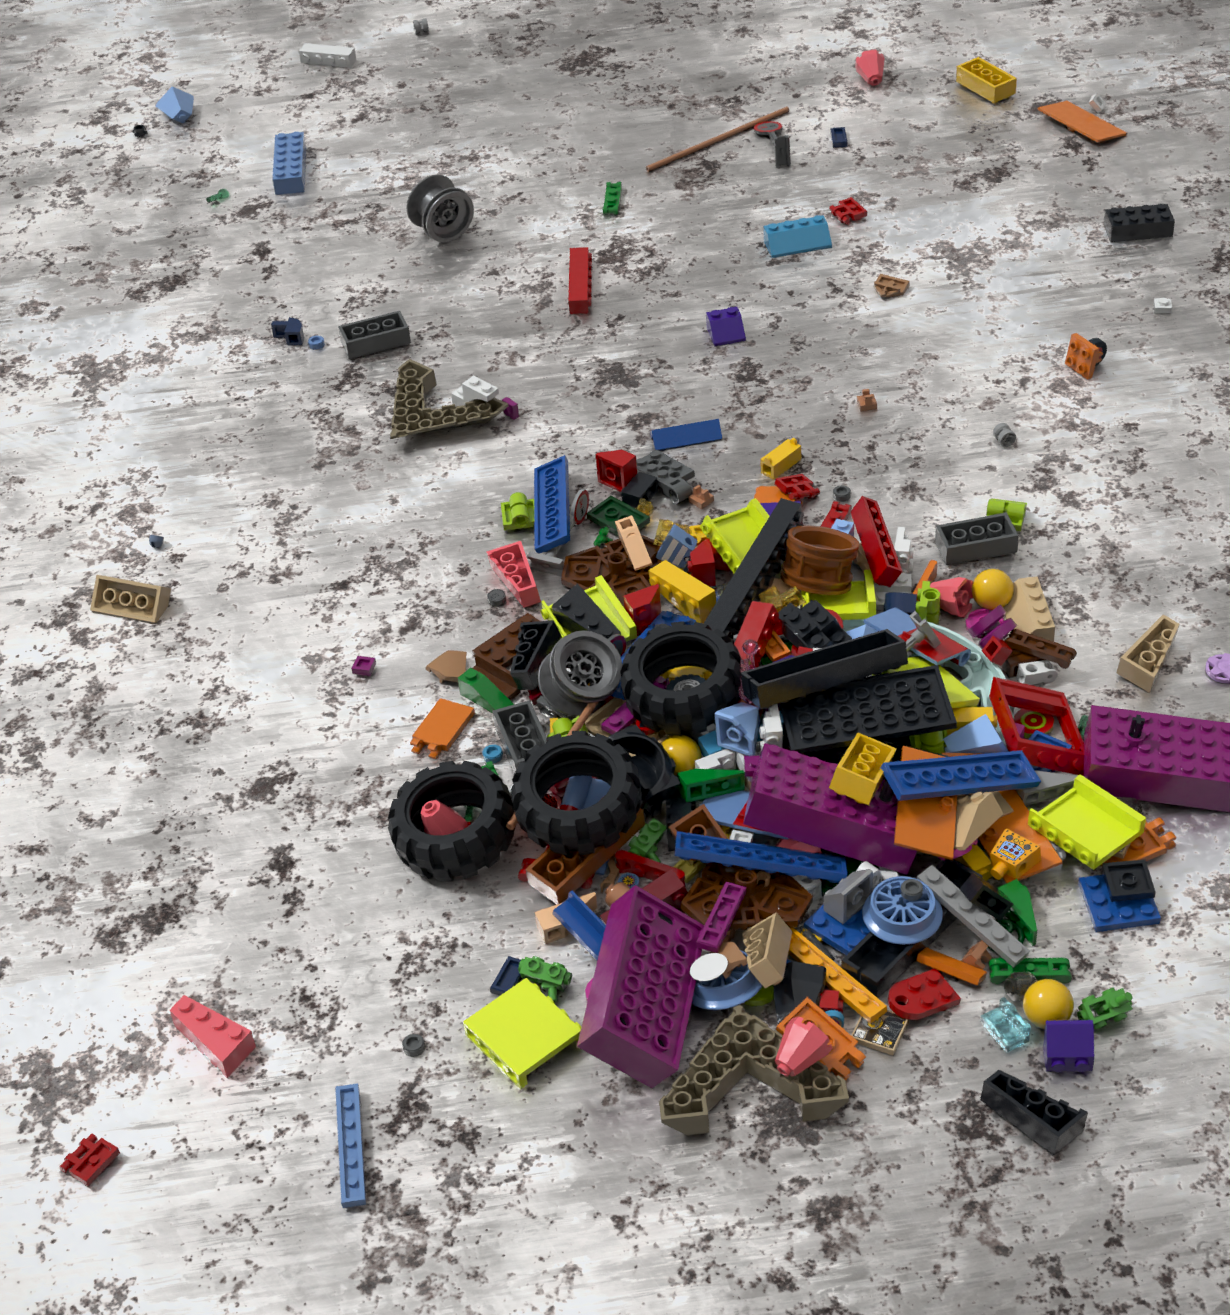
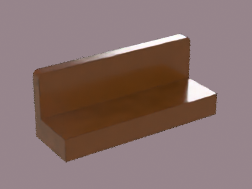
M478 652L474 655L476 665L473 669L484 674L510 701L521 693L509 670Z

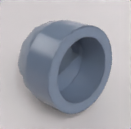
M157 535L149 536V544L153 548L162 546L164 537Z

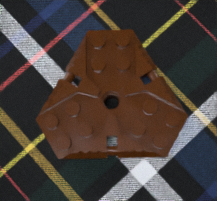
M641 535L652 565L636 571L620 538L605 543V548L602 549L595 546L565 556L561 583L571 589L578 583L583 590L596 586L595 578L602 575L624 607V595L651 586L649 570L662 562V560L656 558L662 543Z
M712 862L707 863L702 871V878H697L682 900L681 909L689 917L705 926L725 883L729 882L747 888L743 901L728 931L731 929L747 930V928L753 927L776 912L787 926L791 928L799 926L813 902V895L792 876L782 874V872L771 873L770 883L767 887H764L765 880H759L757 884V873L762 869L748 870L742 866L733 865L728 867L721 863Z

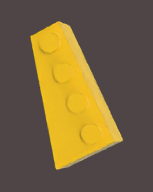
M666 560L649 570L651 586L658 584L660 594L685 616L699 623L705 622L717 602L714 589Z

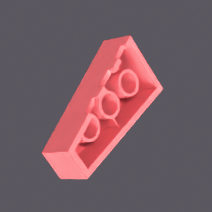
M521 541L486 552L491 568L523 608L541 602Z
M185 995L170 1009L174 1026L190 1042H193L198 1050L205 1054L211 1063L222 1071L226 1078L256 1048L251 1030Z

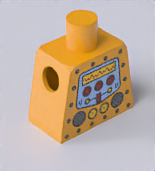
M1006 828L991 851V864L993 868L990 873L998 880L1005 874L1018 879L1041 861L1040 846Z

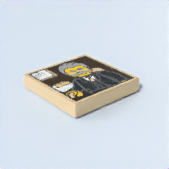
M889 1010L871 1024L860 1016L851 1036L858 1041L859 1045L894 1056L907 1028L909 1019L902 1018Z

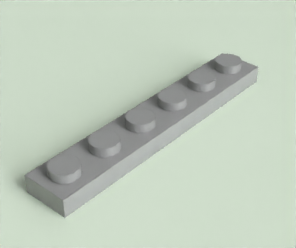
M933 865L917 876L918 880L925 883L932 890L934 897L1013 968L1029 955V949L984 910L971 903L961 890Z

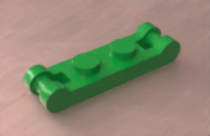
M606 182L603 215L619 214L622 182Z
M994 958L989 961V969L992 971L990 973V980L993 984H1000L1003 981H1039L1043 979H1053L1062 984H1067L1072 980L1071 972L1068 971L1070 969V961L1067 958H1025L1014 968L1003 958Z

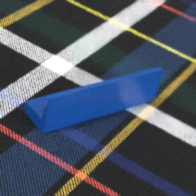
M719 419L650 431L655 450L722 439Z
M570 891L567 900L556 907L552 914L597 961L606 925L574 891Z

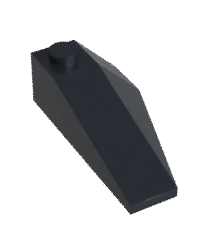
M796 961L786 963L783 980L779 984L773 985L778 1024L807 997L818 1006L816 1003L818 995L823 993L826 983V968L824 966Z

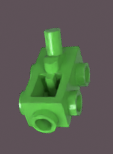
M654 818L649 824L645 823L640 829L638 837L634 836L629 842L628 846L631 848L628 852L661 863L655 854L658 850L656 845L662 839L667 827Z
M536 956L532 958L525 957L519 963L518 971L522 979L527 978L530 982L541 985L542 989L548 990V996L554 1002H557V990L564 992L566 985L569 986L571 983L572 973L568 972L567 968L560 963L553 962V964H549Z
M1113 987L1103 991V996L1095 998L1094 995L1082 999V1004L1078 1006L1079 1011H1077L1078 1020H1093L1094 1029L1097 1030L1108 1025L1106 1022L1108 1020L1114 1019L1115 1022L1127 1018L1126 1013L1133 1009L1131 993H1125L1123 988L1115 991Z

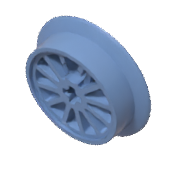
M898 876L882 881L867 897L863 905L862 915L867 928L884 941L894 944L918 943L932 936L941 925L943 918L941 904L925 883L920 881L923 885V895L920 899L909 901L902 897L901 884L905 880L915 879L912 877Z
M740 950L745 957L748 956L744 951ZM748 964L744 967L741 965L739 968L736 966L726 979L721 974L719 977L709 981L696 980L692 1004L709 1010L731 1008L751 999L759 992L763 985L749 970Z

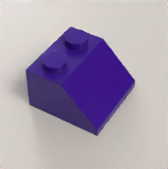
M738 307L706 312L707 331L714 346L746 341L742 316Z
M1093 1020L1046 1021L1043 1044L1046 1072L1093 1071Z

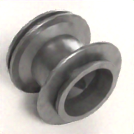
M436 174L422 179L412 189L407 200L406 210L410 221L418 227H423L426 235L438 242L445 243L459 238L468 229L473 219L474 206L472 200L464 190L455 188L453 182L444 175Z
M591 631L570 633L560 639L555 644L551 653L542 661L538 671L539 689L547 703L562 714L578 717L588 703L598 702L592 711L594 713L604 704L606 698L614 693L620 683L621 657L615 646L598 633Z

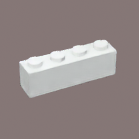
M305 43L299 50L300 61L304 64L351 68L356 61L355 48Z

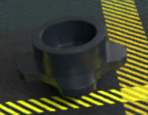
M136 125L132 130L135 137H143L148 133L144 125Z

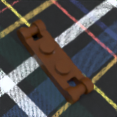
M1013 629L1009 637L1004 641L1012 650L1016 649L1057 663L1063 669H1067L1071 664V660L1077 655L1076 650L1071 647L1017 629Z

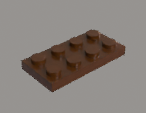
M526 613L473 649V657L478 652L500 666L507 668L512 664L513 657L516 656L515 648L519 644L518 634L521 633V623L540 620Z

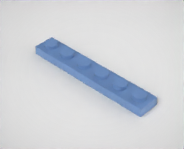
M356 1083L336 1086L341 1204L343 1208L366 1205L359 1085Z

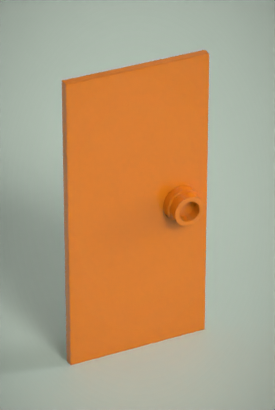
M1069 101L1038 107L1039 111L1065 124L1069 131H1077L1096 142L1127 135V132Z
M903 746L901 761L944 757ZM957 795L898 801L894 845L952 860Z
M1016 790L998 791L1014 812L998 818L978 837L990 859L992 849L1007 828L1039 845L1041 850V861L1019 877L1018 881L1063 864L1049 840L1028 825L1029 810ZM1007 874L1002 877L1006 884L1015 880Z

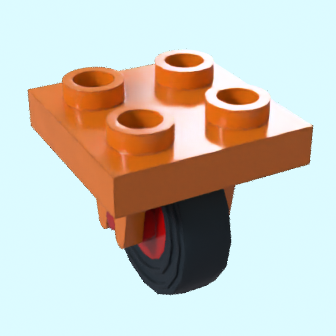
M1077 333L1071 334L1065 364L1084 378L1091 379L1095 366L1102 362L1106 355L1107 345L1099 338H1092L1088 341Z

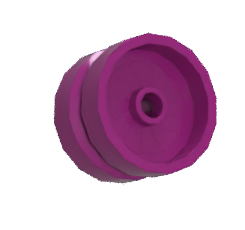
M1001 604L967 630L973 639L985 633L986 636L978 643L981 649L984 648L992 636L1003 640L1009 635L1010 631L1018 626L1012 618H1008L1000 624L999 620L1007 613Z

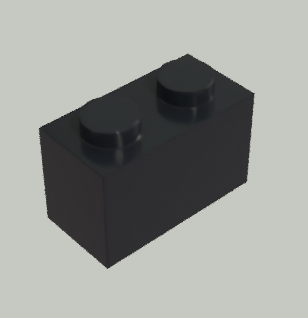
M638 472L628 485L622 489V502L641 511L658 492L657 477Z
M974 872L960 888L961 892L971 903L999 921L1002 920L1014 905L1004 892Z

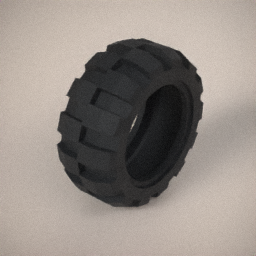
M684 621L672 622L671 626L666 628L658 626L649 630L644 639L639 637L631 645L628 654L625 655L620 670V682L627 708L639 722L641 721L643 725L657 733L660 730H665L667 735L682 736V732L692 731L693 735L707 731V726L716 725V711L737 704L742 697V659L737 647L718 629L712 631L708 624L695 622L694 625H686ZM695 666L712 672V675L706 681L686 690H665L653 685V682L660 675L677 667Z
M572 731V735L561 737L559 733L546 738V744L541 747L536 744L526 753L524 757L525 762L520 761L513 776V786L511 788L512 803L521 829L535 843L543 848L549 845L550 850L557 854L568 856L570 851H578L581 856L595 853L594 848L602 845L605 849L618 842L620 832L625 834L628 832L637 818L636 814L641 808L642 792L637 767L633 764L632 757L619 744L615 745L612 739L599 733L593 737L589 736L587 731ZM573 776L596 777L611 786L607 794L599 802L580 810H560L551 807L543 801L545 794L552 786Z
M454 761L439 763L437 768L429 770L427 767L416 773V778L413 781H406L400 787L397 799H393L389 811L388 830L397 855L403 864L410 867L415 873L428 879L434 875L438 881H453L454 877L463 876L464 879L478 875L477 870L485 866L489 869L500 860V852L508 850L513 840L515 828L510 830L506 825L515 811L507 785L487 767L482 769L475 762L463 761L462 764H455ZM437 800L449 808L473 806L482 809L480 815L472 824L456 833L439 836L423 832L421 810L425 803Z

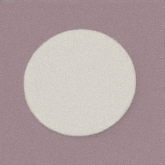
M719 953L703 955L692 964L690 974L698 981L715 979L726 970L728 966L727 958Z

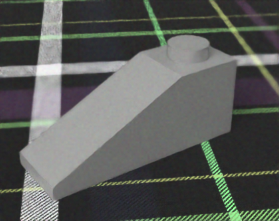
M1035 771L1041 780L1038 787L1015 790L1025 806L1062 796L1073 788L1074 778L1077 776Z

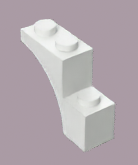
M473 375L462 383L461 387L451 393L452 404H455V407L465 405V402H471L474 399L488 402L499 394V389Z

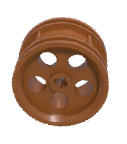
M797 526L791 528L788 531L786 543L788 548L780 576L782 581L793 588L814 594L840 595L849 592L853 580V574L850 570L852 560L858 554L859 541L845 532L827 527Z

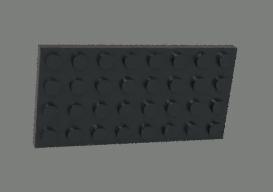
M938 665L868 676L863 680L847 682L843 686L830 687L823 692L811 693L807 697H797L791 699L790 702L779 703L790 750L800 754L848 747L857 733L877 741H884L957 728V722Z

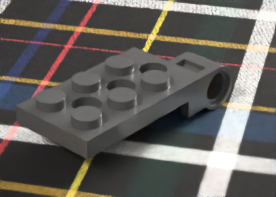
M659 450L652 451L650 454L636 460L637 473L642 472L657 477L658 486L662 488L663 494L669 497L673 503L678 504L693 494L692 488L687 480L695 477L693 469Z

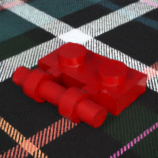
M852 197L838 201V206L831 205L829 207L831 214L838 217V220L846 225L850 223L849 218L855 221L867 217V210Z
M804 474L776 478L774 483L781 492L790 493V500L799 501L805 497L809 499L820 494V490L818 488L814 489L812 487L813 482Z
M91 1133L87 1138H83L78 1143L79 1147L72 1154L69 1153L64 1158V1162L59 1166V1169L66 1173L71 1168L69 1171L71 1176L84 1185L89 1186L120 1154V1151L115 1145L103 1138L98 1140L97 1136Z

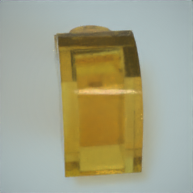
M776 586L759 594L761 602L773 604L778 612L789 603H792L796 608L806 603L796 586L782 594Z

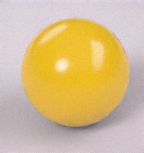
M998 569L982 571L975 577L972 584V596L975 602L984 609L994 610L1000 604L1002 607H1005L1012 599L1014 593L1011 578L1005 572Z
M671 736L662 742L669 757L675 762L674 775L678 776V772L695 769V760L702 758L698 744L688 736Z
M1043 979L1033 983L1027 989L1023 998V1009L1026 1017L1032 1024L1045 1029L1046 1021L1069 1020L1074 1010V1000L1071 992L1064 984L1053 979Z

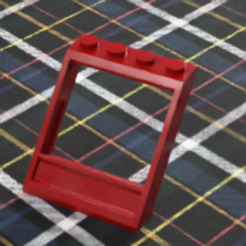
M993 677L989 697L994 712L997 715L1008 751L1022 750L1032 766L1084 776V743L1064 692ZM1009 706L1057 716L1066 742L1072 745V749L1020 738Z

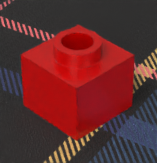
M992 636L981 651L991 662L1002 666L1013 650L1002 639Z
M824 990L820 995L819 1008L824 1012L836 1010L843 1014V1000H839V991Z

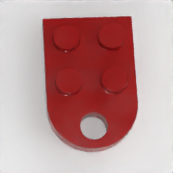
M932 969L895 983L890 988L888 995L890 1009L896 1015L909 1020L928 1017L957 1006L961 1001L960 996L937 969ZM901 1001L906 1005H899L897 1002Z

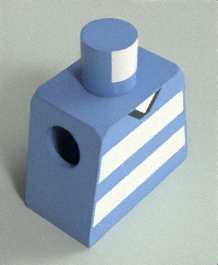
M673 524L660 546L656 558L662 561L666 560L682 568L690 560V552L695 549L698 541Z

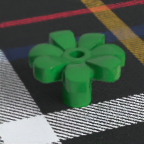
M607 526L600 529V535L596 537L593 543L594 546L599 547L602 543L613 541L607 535L609 532Z

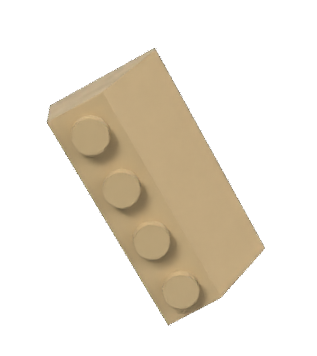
M96 574L90 610L157 623L169 605L171 588Z
M1038 577L1019 578L1013 583L1014 593L1012 599L1003 607L1007 612L1005 618H1012L1018 626L1014 629L1054 642L1055 625Z

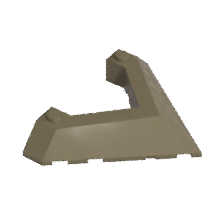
M409 359L398 368L399 375L396 384L397 391L395 393L390 439L435 430L488 423L504 411L508 404L497 398H492L488 402L474 399L471 402H465V405L456 407L455 404L441 406L442 409L432 410L427 408L426 394L437 386L434 370Z
M741 1005L734 1006L731 1015L725 1018L718 1026L712 1038L707 1040L691 1060L685 1073H681L672 1084V1089L669 1093L660 1099L659 1107L661 1123L685 1135L710 1133L708 1112L746 1073L798 1102L803 1122L827 1119L849 1102V1096L845 1080L839 1075L836 1077L830 1073L828 1067L819 1061L796 1076L789 1075L786 1077L777 1070L778 1066L775 1059L783 1035L776 1030L773 1031L768 1027V1024L755 1015H749Z

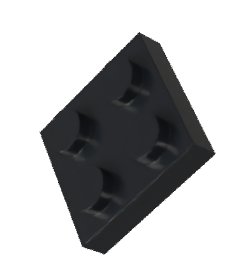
M1146 859L1102 863V872L1111 902L1155 898L1156 891Z

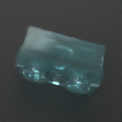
M1005 997L1000 999L999 1007L980 1016V1022L1006 1053L1029 1042L1031 1031L1029 1022L1020 1016L1015 1005L1009 1003Z

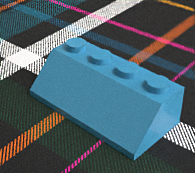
M823 215L777 224L771 223L763 226L764 243L772 258L832 247L828 223Z

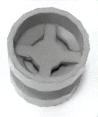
M426 18L421 21L413 20L415 34L422 31L429 32Z
M1000 423L993 429L994 437L998 439L1003 447L1011 446L1015 442L1016 434L1010 429L1008 424Z

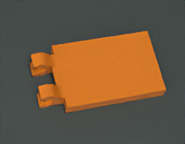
M440 698L412 735L410 745L414 747L411 752L419 754L424 745H427V750L431 751L428 756L437 759L442 750L448 751L474 716V708Z
M1161 817L1156 818L1149 823H1145L1144 833L1131 842L1123 859L1112 856L1104 863L1144 859L1149 861L1167 853V849L1176 847L1173 840L1177 837L1173 832H1168L1158 837V835L1165 832L1162 827L1165 825V822Z
M808 997L776 1027V1030L783 1035L789 1021L798 1016L804 1019L801 1023L805 1025L808 1022L815 1024L828 1036L830 1041L827 1045L831 1044L833 1047L828 1055L820 1059L819 1062L828 1067L829 1072L832 1071L836 1077L839 1075L845 1081L849 1078L848 1075L851 1071L843 1064L850 1059L851 1063L856 1068H859L866 1058L856 1048L858 1041Z

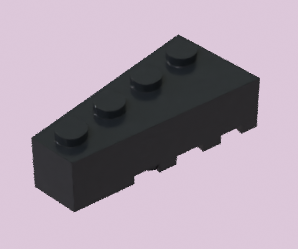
M578 583L552 605V613L559 624L572 633L576 631H591L607 639L615 634L621 635L618 628Z
M554 620L521 623V633L518 634L519 644L516 645V656L513 657L510 671L519 690H534L537 688L538 671L542 661L551 653L555 644L562 639Z
M679 791L676 797L666 800L668 851H675V839L669 826L696 809L695 801L686 802Z
M997 1070L984 1081L980 1100L1051 1154L1056 1155L1084 1131L1088 1115L1087 1111L1081 1108L1079 1111L1071 1108L1068 1102L1062 1099L1057 1101L1046 1096L1047 1092L1041 1089H1032L1026 1086V1082L1001 1070Z

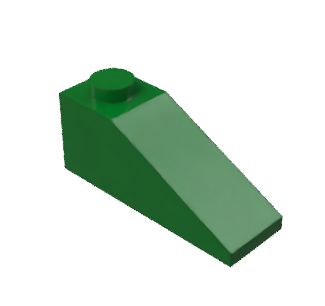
M471 667L458 677L460 695L493 713V710L515 705L484 674Z
M692 769L678 772V779L680 781L678 791L686 802L745 790V772L743 770Z
M1018 879L998 887L1014 904L1005 916L1018 923L1019 927L1024 931L1026 940L1032 946L1036 945L1037 926L1028 888L1022 885Z

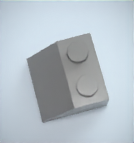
M871 869L852 872L845 879H841L837 886L825 893L823 898L824 911L842 924L848 921L863 908L867 897L872 893L873 871Z

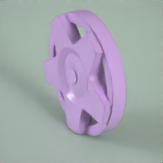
M1224 653L1208 658L1205 671L1211 679L1219 683H1230V654Z

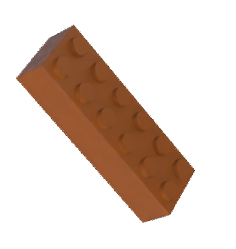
M639 809L636 814L637 818L626 834L620 832L618 842L606 849L602 845L594 848L595 853L580 856L578 851H570L567 856L554 853L549 847L525 869L528 883L556 905L564 902L568 898L570 891L575 892L645 825L643 810Z

